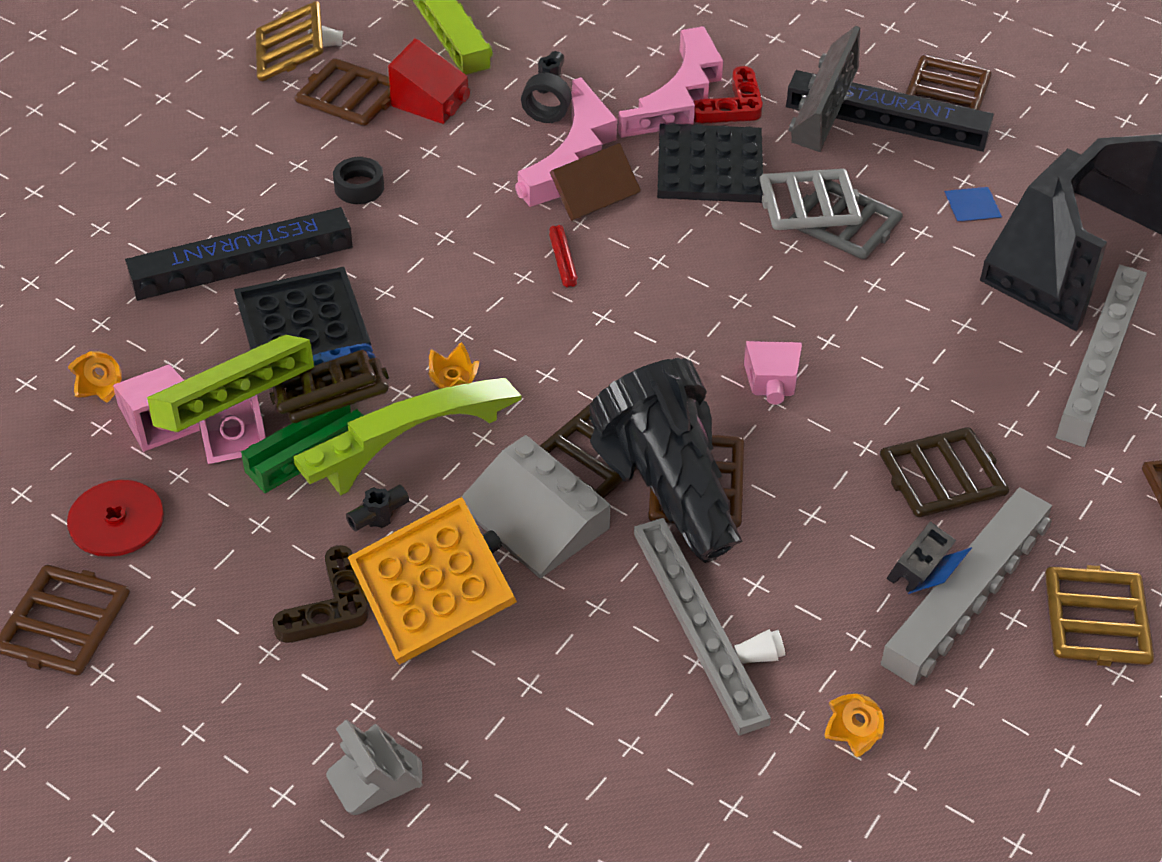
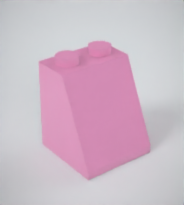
M170 364L113 385L118 406L143 452L200 431L199 423L179 432L153 426L147 397L184 381Z

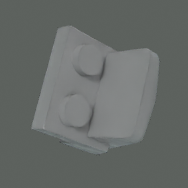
M346 719L336 728L343 740L340 743V747L345 755L327 770L326 777L345 810L350 814H362L423 785L422 760L397 744L393 736L378 725L374 724L364 733Z

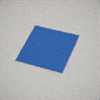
M989 187L944 191L957 221L1002 217Z
M973 547L944 556L922 584L919 582L917 587L908 594L945 583Z

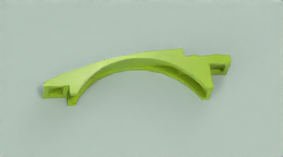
M506 378L482 380L441 388L393 403L347 422V432L294 456V463L309 484L327 477L337 492L343 495L349 492L355 479L366 464L385 445L408 429L427 420L451 414L477 416L490 424L497 420L498 411L522 400V396Z

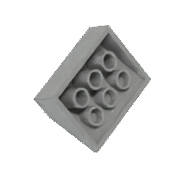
M524 435L502 450L461 496L475 522L486 532L493 530L501 539L502 546L540 579L610 529L611 504L527 435Z

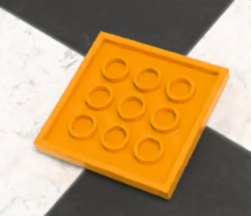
M463 497L348 556L393 656L399 665L517 603Z

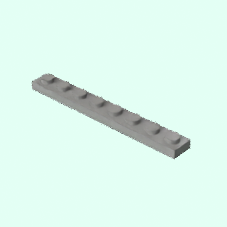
M664 518L634 526V535L738 736L770 726L771 717Z

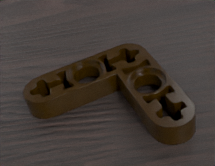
M337 545L331 547L325 554L326 571L333 599L285 609L274 616L273 629L279 641L284 643L301 641L357 628L367 621L368 608L365 594L348 559V556L353 554L350 548ZM337 559H342L345 570L339 571ZM345 581L355 584L348 591L338 588V585ZM354 601L356 614H351L348 602ZM318 614H327L330 617L329 620L320 624L312 621L313 617ZM305 618H306V624H307V625H306V626H303V623H302V620H301V619H305ZM291 623L292 628L286 629L284 624Z

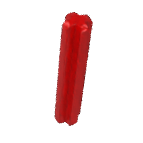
M552 225L549 228V236L562 284L566 288L570 286L575 287L577 285V274L564 227Z

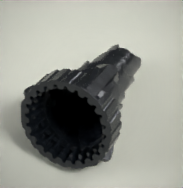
M686 358L665 359L642 366L625 374L620 379L609 384L608 387L604 388L593 399L589 406V418L595 430L590 443L609 467L620 475L623 482L633 479L635 467L639 470L646 486L651 487L657 496L670 522L674 521L691 551L700 560L707 563L716 560L717 557L730 551L734 545L743 541L728 512L729 501L718 479L722 477V474L711 453L712 449H714L712 445V417L707 402L704 401L707 394L706 388L691 360L689 361Z

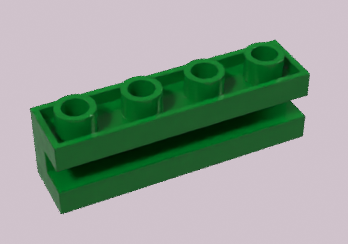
M349 405L298 423H292L241 451L244 471L264 493H267L301 473L295 466L294 456L347 432V422L364 415L358 409L351 412V406Z

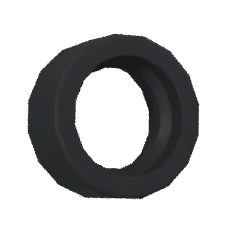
M539 73L533 75L527 81L521 96L522 108L527 115L536 121L555 123L560 121L567 113L572 99L571 89L563 79L554 74ZM546 90L553 93L559 99L560 105L551 107L541 104L533 96V91Z
M361 156L345 159L337 164L333 171L335 193L339 199L347 203L366 204L376 200L384 191L383 168L377 161L371 158ZM361 176L372 179L363 184L346 182L348 179Z

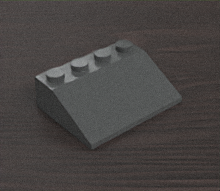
M854 26L830 45L827 54H822L818 64V68H820L818 74L812 75L808 87L810 91L807 96L803 95L800 101L798 117H793L791 120L789 132H791L792 143L821 152L859 69L861 27Z

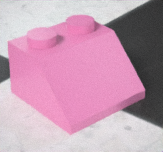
M257 395L199 422L208 464L241 458V451L266 438Z

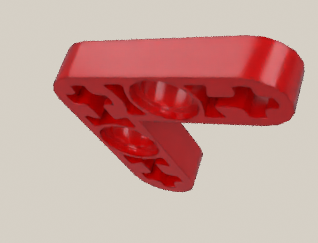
M747 66L734 68L732 87L735 97L694 100V122L719 123L759 119L762 116L763 102L754 70ZM720 109H730L732 111H723Z

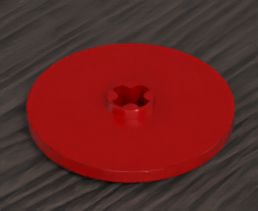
M112 480L93 486L75 500L68 513L67 527L73 542L85 552L104 557L121 556L142 548L157 535L163 523L164 510L157 493L147 485L132 480Z

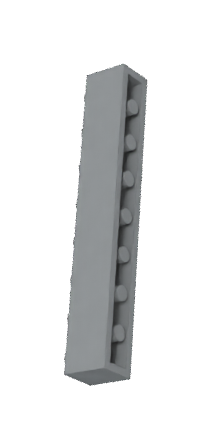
M1119 264L1064 409L1055 438L1085 447L1147 272Z
M1019 487L968 548H973L945 583L936 585L888 641L885 645L880 665L913 686L916 685L922 676L929 677L937 664L936 659L939 655L946 656L950 651L956 634L963 635L971 622L970 617L974 613L979 615L987 604L988 595L990 593L996 594L999 591L1006 573L1012 574L1020 563V556L1023 553L1028 555L1034 547L1037 535L1043 536L1047 532L1052 522V519L1048 518L1052 505Z

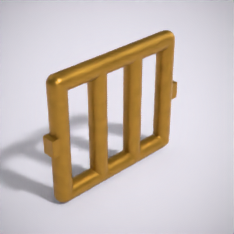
M317 1L311 2L292 12L289 10L283 13L282 17L256 29L257 79L259 81H265L282 72H290L297 69L296 66L323 53L321 7ZM311 14V18L266 38L267 34ZM312 28L311 33L266 53L267 49ZM313 43L312 48L267 68V64Z
M1087 565L1086 569L1048 567L1046 569L1045 577L1053 651L1056 657L1097 661L1098 666H1111L1112 662L1142 665L1153 663L1154 653L1143 581L1140 574L1101 570L1100 566ZM1059 580L1130 585L1131 598L1061 593ZM1062 606L1134 611L1135 624L1063 619ZM1065 632L1137 637L1139 651L1066 645Z

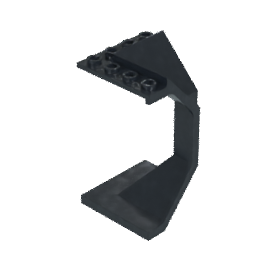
M1162 134L1098 138L1082 154L1067 148L1026 189L984 260L980 281L1077 332L1083 324L1108 242L1087 232L1083 228L1074 194L1077 193L1162 235Z

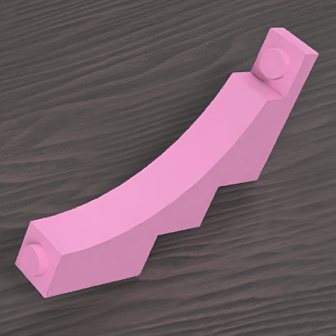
M704 26L681 30L679 50L683 63L676 75L657 91L640 98L639 108L619 111L618 133L621 138L658 132L660 123L694 125L695 104L693 101L708 99L709 83L722 80L723 60Z
M582 78L572 80L573 125L564 142L542 161L518 171V183L515 185L516 192L520 198L525 200L529 207L560 197L549 173L551 170L602 150V145L617 140V119Z

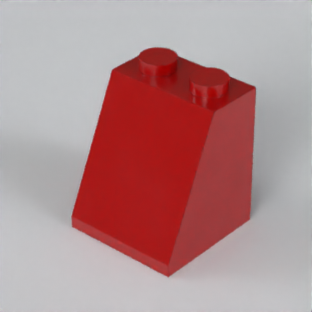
M414 38L388 65L391 107L445 124L470 96L468 76L418 39Z

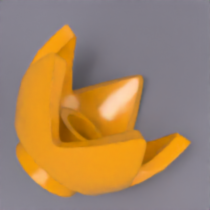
M462 342L455 347L447 358L430 349V372H428V375L439 389L472 383L476 377L480 361L471 363L469 354Z
M90 351L83 354L68 366V369L76 375L74 394L78 398L98 395L103 401L108 403L115 395L113 385L122 381L121 369L117 361L109 354L101 351ZM95 368H101L104 371V375H98L95 372Z
M847 694L829 702L833 714L827 724L825 738L834 741H847L856 757L863 755L877 740L882 739L885 729L884 716L878 704L871 698L862 694ZM856 713L864 716L865 723H861L856 719Z

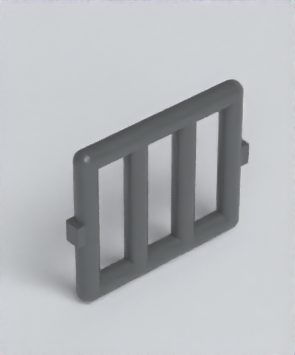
M825 180L827 192L830 191L841 196L832 207L834 215H840L847 207L841 185L832 180ZM816 190L811 195L806 194L803 197L807 214L819 202ZM858 192L859 201L857 203L865 207L861 211L863 218L861 224L848 225L839 236L825 231L828 227L797 230L860 259H866L881 242L886 243L890 238V231L899 223L903 214L895 208ZM794 212L788 219L797 218L796 213ZM875 212L888 217L862 247L849 242Z

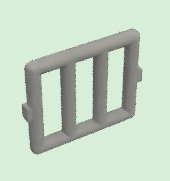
M846 169L762 174L759 178L763 191L762 205L764 209H768L771 224L775 230L847 226L862 223L863 218L857 203L859 201V194L857 189H853ZM839 179L849 215H834L824 180ZM813 181L823 216L808 217L798 182ZM787 183L797 218L781 219L772 184Z

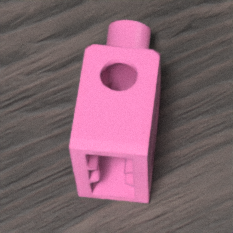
M746 341L744 366L753 394L766 395L767 401L774 405L782 403L784 396L794 395L802 343Z

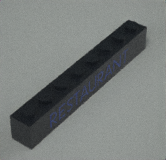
M795 70L788 86L786 108L799 110V104L803 95L807 96L810 91L808 87L813 73ZM852 82L836 119L984 152L994 113Z
M342 207L126 258L125 261L136 300L139 301L353 248L352 233Z

